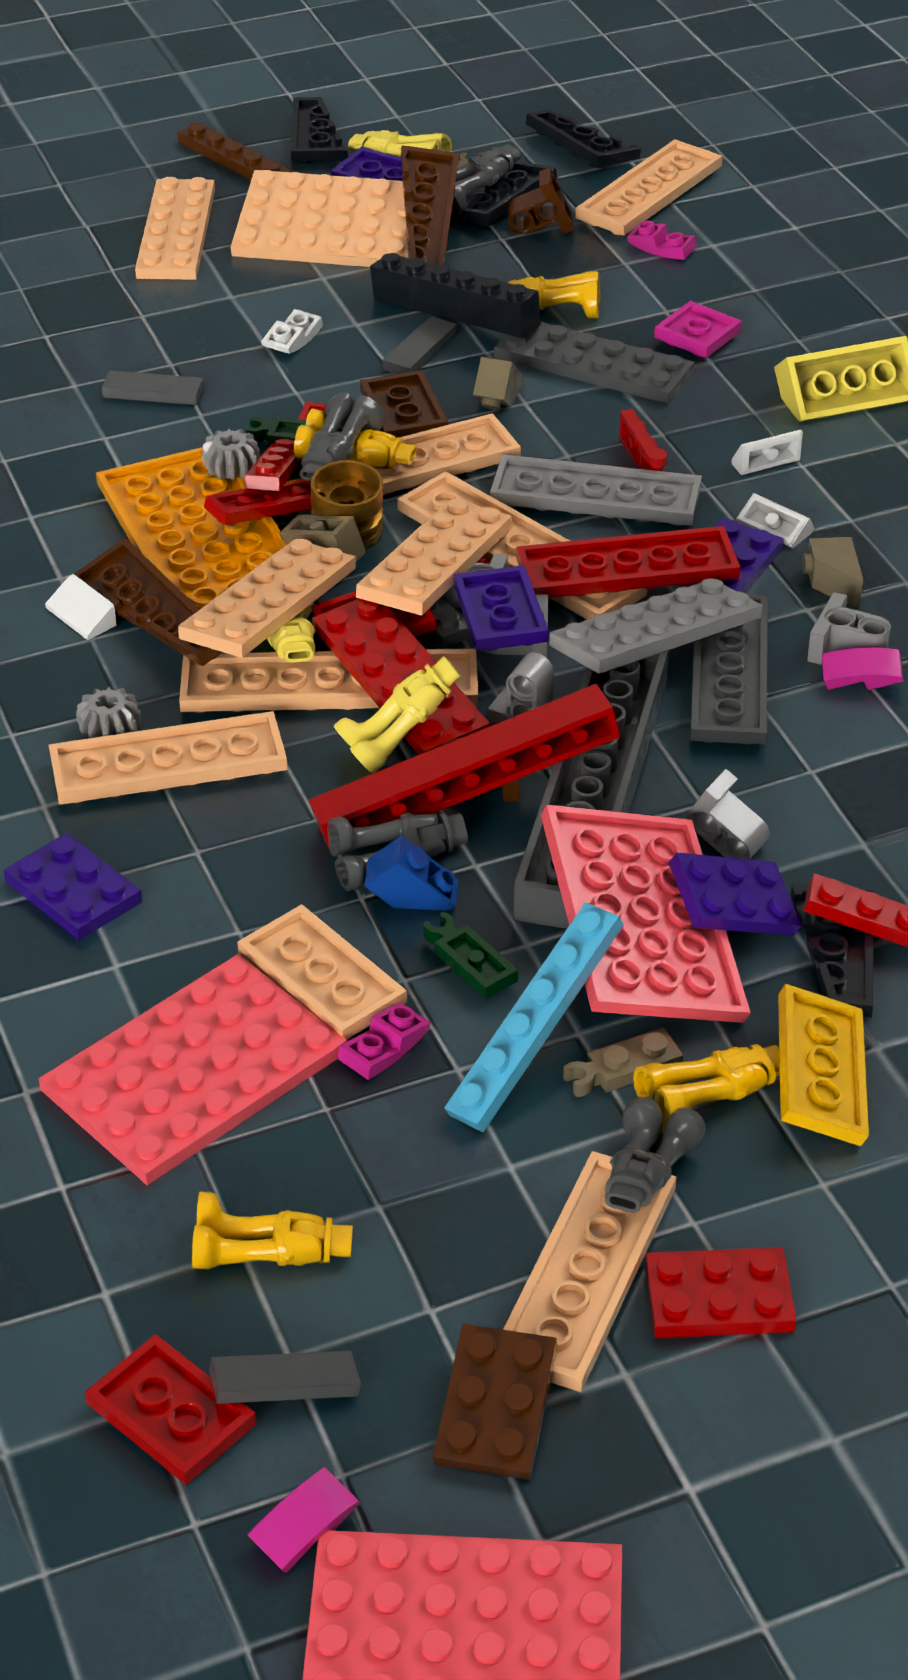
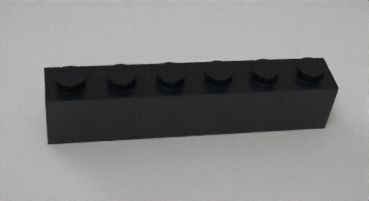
M387 253L370 266L374 300L519 338L526 337L541 325L539 293L537 290L525 288L522 284H510L499 281L497 278H486L474 275V273L469 271L462 272L450 269L446 265H434L426 263L421 259L402 257L397 253Z

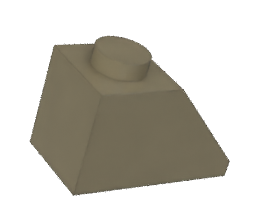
M481 357L473 395L481 402V406L484 408L500 410L501 406L511 407L524 383L525 377L511 361Z
M297 515L280 532L282 540L287 544L294 539H306L312 544L325 548H338L343 553L356 556V562L366 553L353 516Z
M852 537L809 538L808 553H803L802 570L804 574H809L812 588L830 597L833 592L847 595L846 605L852 608L860 607L863 576Z

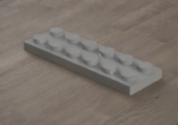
M502 454L490 490V496L509 507L518 506L535 508L540 511L555 510L571 514H591L606 518L618 517L636 519L641 522L655 521L677 526H692L700 495L702 476Z
M709 578L704 579L702 583L689 587H680L674 592L662 596H652L649 600L641 603L625 605L621 609L607 614H597L594 618L580 623H570L564 628L550 632L549 646L600 674L760 619L762 617L763 605L750 599L746 593L735 591L723 585V582L718 579Z

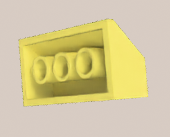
M907 336L787 357L774 367L781 399L799 422L908 402Z

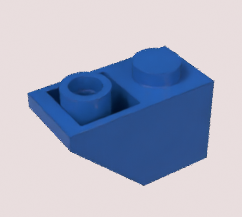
M401 835L368 859L364 886L392 908L450 911L456 907L459 879L449 869L443 868L426 855L422 848L412 844Z

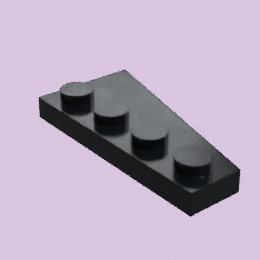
M293 97L291 161L308 164L313 161H344L348 158V150L346 146L342 145V138L340 134H337L336 126L330 120L329 112L322 98Z
M549 109L527 113L526 125L535 129L537 134L553 140L555 145L568 149L572 155L588 161L589 165L594 168H605L606 165L640 159L641 147L631 145L629 148L621 145V139L614 136L609 137V139L598 136L599 130L592 127L577 126V121Z
M520 161L514 162L513 169L509 170L496 184L485 186V193L478 194L464 209L465 221L478 223L479 226L494 224L498 218L508 214L509 203L512 199L540 188L539 171L550 166ZM550 167L557 179L556 167Z
M792 885L791 899L802 924L801 930L823 996L863 1009V1017L872 1018L873 935L805 912L804 906L808 886Z

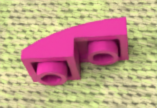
M653 221L639 223L627 236L628 243L645 252L671 259L685 260L697 247L695 235H683L681 232L668 235L666 224H654Z
M876 647L852 648L822 654L823 679L828 690L863 681L867 690L904 682L901 653L897 649Z
M399 1002L372 1016L369 1031L341 1044L337 1059L369 1080L405 1055L427 1033L431 1022Z
M323 1467L283 1499L251 1530L248 1536L283 1572L287 1573L318 1538L328 1530L335 1531L361 1502Z

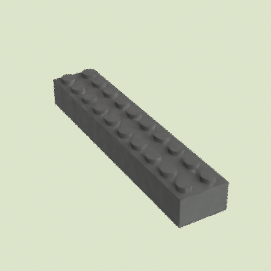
M669 650L600 674L586 667L579 690L594 684L598 685L613 707L620 738L554 764L514 883V920L565 929L569 927L541 813L546 805L629 813L667 685Z

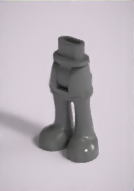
M505 144L501 148L492 147L490 150L482 151L476 156L469 158L467 164L458 168L451 216L455 219L462 217L464 209L468 206L466 197L471 192L484 186L496 184L509 170L513 169L514 162L521 158L519 150L509 144Z
M340 392L331 397L325 406L324 413L326 419L320 431H317L312 436L308 450L301 461L303 468L300 471V476L304 480L311 481V477L316 470L327 463L348 460L353 454V445L361 430H380L386 421V415L383 408L376 401L368 396L358 395L354 403L351 395L346 392Z
M407 812L401 814L399 819L367 827H352L345 817H335L328 820V842L333 856L393 841L401 835L412 844L422 848L430 858L443 852L450 853L453 851L454 846L468 843V834L461 813L446 816L444 812H439L436 815H413ZM377 852L359 856L347 855L336 859L335 871L345 891H353L362 886L366 876L368 859Z
M637 1097L628 1103L623 1113L622 1122L629 1141L626 1147L614 1154L610 1160L612 1170L605 1187V1202L609 1207L629 1213H636L641 1207H646L651 1203L652 1198L671 1178V1167L679 1158L688 1155L700 1145L705 1135V1123L698 1112L690 1108H679L673 1111L665 1125L660 1147L655 1154L649 1151L657 1144L661 1136L663 1125L661 1108L654 1100L648 1097Z

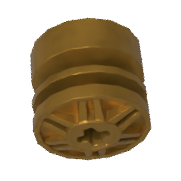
M354 460L331 462L317 469L311 477V515L353 516L364 548L367 549L375 544L382 535L383 479L379 472L368 464Z

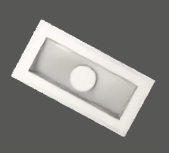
M797 430L741 444L733 456L731 464L741 475L799 461L801 459L803 432L802 430Z
M755 493L752 494L735 520L739 524L758 530H765L770 534L783 537V544L792 549L811 535L815 529L810 518Z
M74 574L70 575L45 603L46 609L87 640L117 626L113 603Z

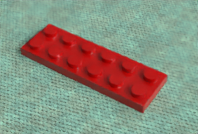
M724 526L517 546L516 548L518 565H525L535 594L548 595V599L603 592L616 593L623 590L643 588L653 589L672 585L685 586L692 583H702L704 579L709 578L720 581L740 579V565Z
M359 598L312 618L316 633L379 708L393 694L397 684L418 670L426 671L424 668L426 664L432 667L437 663L388 606ZM455 683L449 687L452 692L443 699L438 709L424 723L419 722L405 735L404 738L418 755L438 748L449 740L463 738L490 727L487 719Z

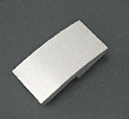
M294 309L285 322L276 321L262 339V346L288 354L293 353L305 346L323 327L322 318Z

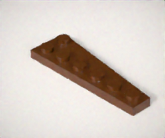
M402 145L401 169L408 257L410 259H421L426 263L444 265L460 153Z
M127 538L122 539L74 573V575L112 602L116 614L202 667L222 653L221 651L179 639L178 625L200 609Z

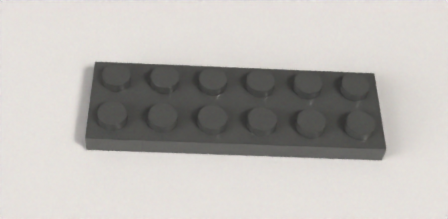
M543 322L524 338L506 334L494 347V358L511 361L515 364L666 404L670 403L694 373V361L683 359L680 356L667 355L655 352L650 348H639L624 344L619 340H608L597 337L592 333H581L561 325H550Z
M748 595L750 599L763 605L762 617L760 619L694 641L690 741L766 745L768 596Z

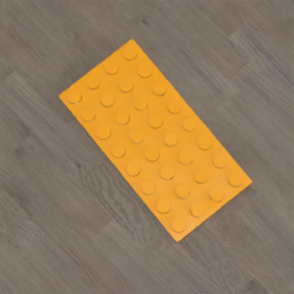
M203 447L96 472L97 484L130 542L199 609L203 608L287 545L280 536L281 531L272 517L239 522L234 525H223L204 508L206 495L245 489V478L237 477L233 481L230 478L219 480L217 475H209L202 461Z

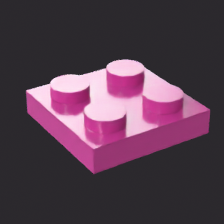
M689 301L655 326L654 338L664 341L670 346L692 352L696 356L707 358L741 332L742 320Z

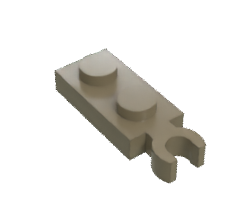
M663 1027L587 1052V1063L573 1061L564 1066L563 1079L565 1082L579 1079L573 1082V1094L575 1097L588 1095L598 1085H601L607 1093L634 1084L633 1075L636 1067L653 1062L663 1064L683 1062V1054Z

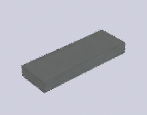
M429 316L382 360L383 370L395 374L418 371L457 334V324Z
M109 370L102 385V396L114 399L197 405L204 388L203 378Z
M352 1351L211 1357L209 1372L217 1404L356 1397L360 1393L361 1381Z

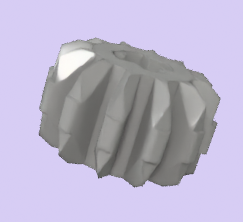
M228 429L224 432L217 430L215 435L207 436L206 442L203 444L202 461L204 466L207 468L209 475H217L219 480L230 478L233 481L237 477L244 479L247 472L260 458L259 447H257V441L254 440L253 434L244 433L243 429L237 431Z
M110 686L102 691L94 688L93 695H82V702L77 705L76 718L83 738L89 739L135 732L136 729L140 728L141 715L140 710H138V702L135 699V695L127 694L124 688L116 691L112 690Z

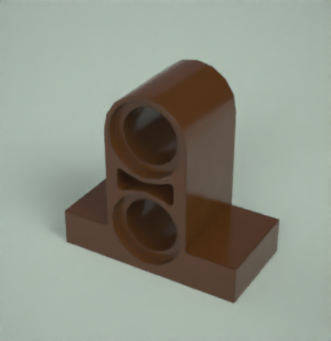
M550 167L539 171L540 188L520 195L509 203L508 225L512 232L516 234H527L555 222L558 223L563 235L574 231V215ZM550 202V203H553L554 205H553V206H545V205H543V204ZM520 213H523V214H526L527 216H525V217H518V216H516V215H517V214H520Z

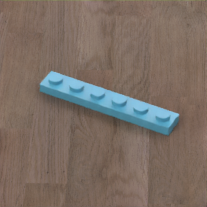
M587 902L584 903L444 1107L449 1116L482 1133L485 1131L623 928L624 924L619 916Z

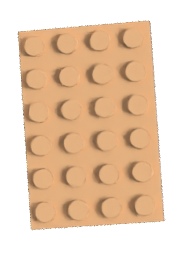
M254 170L231 244V255L235 257L370 267L387 253H397L402 257L409 258L403 182L354 176L344 177L326 174Z

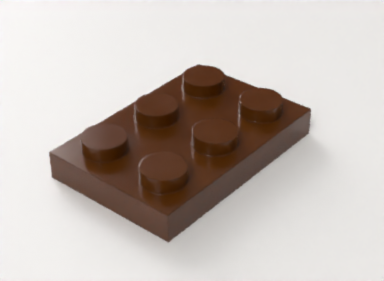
M422 370L360 380L362 395L376 401L385 412L386 421L379 431L389 433L397 438L449 425V421Z
M462 1324L433 1454L435 1465L531 1480L558 1347L557 1338Z

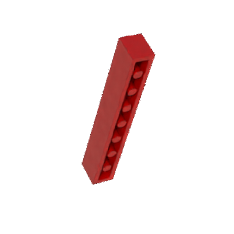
M594 684L309 799V803L319 831L330 851L328 820L331 818L345 817L352 827H367L399 819L401 814L407 812L413 815L436 813L620 738L614 710L598 685Z

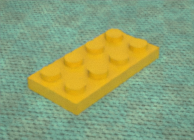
M785 984L778 994L781 1121L862 1146L869 1136L863 1009Z

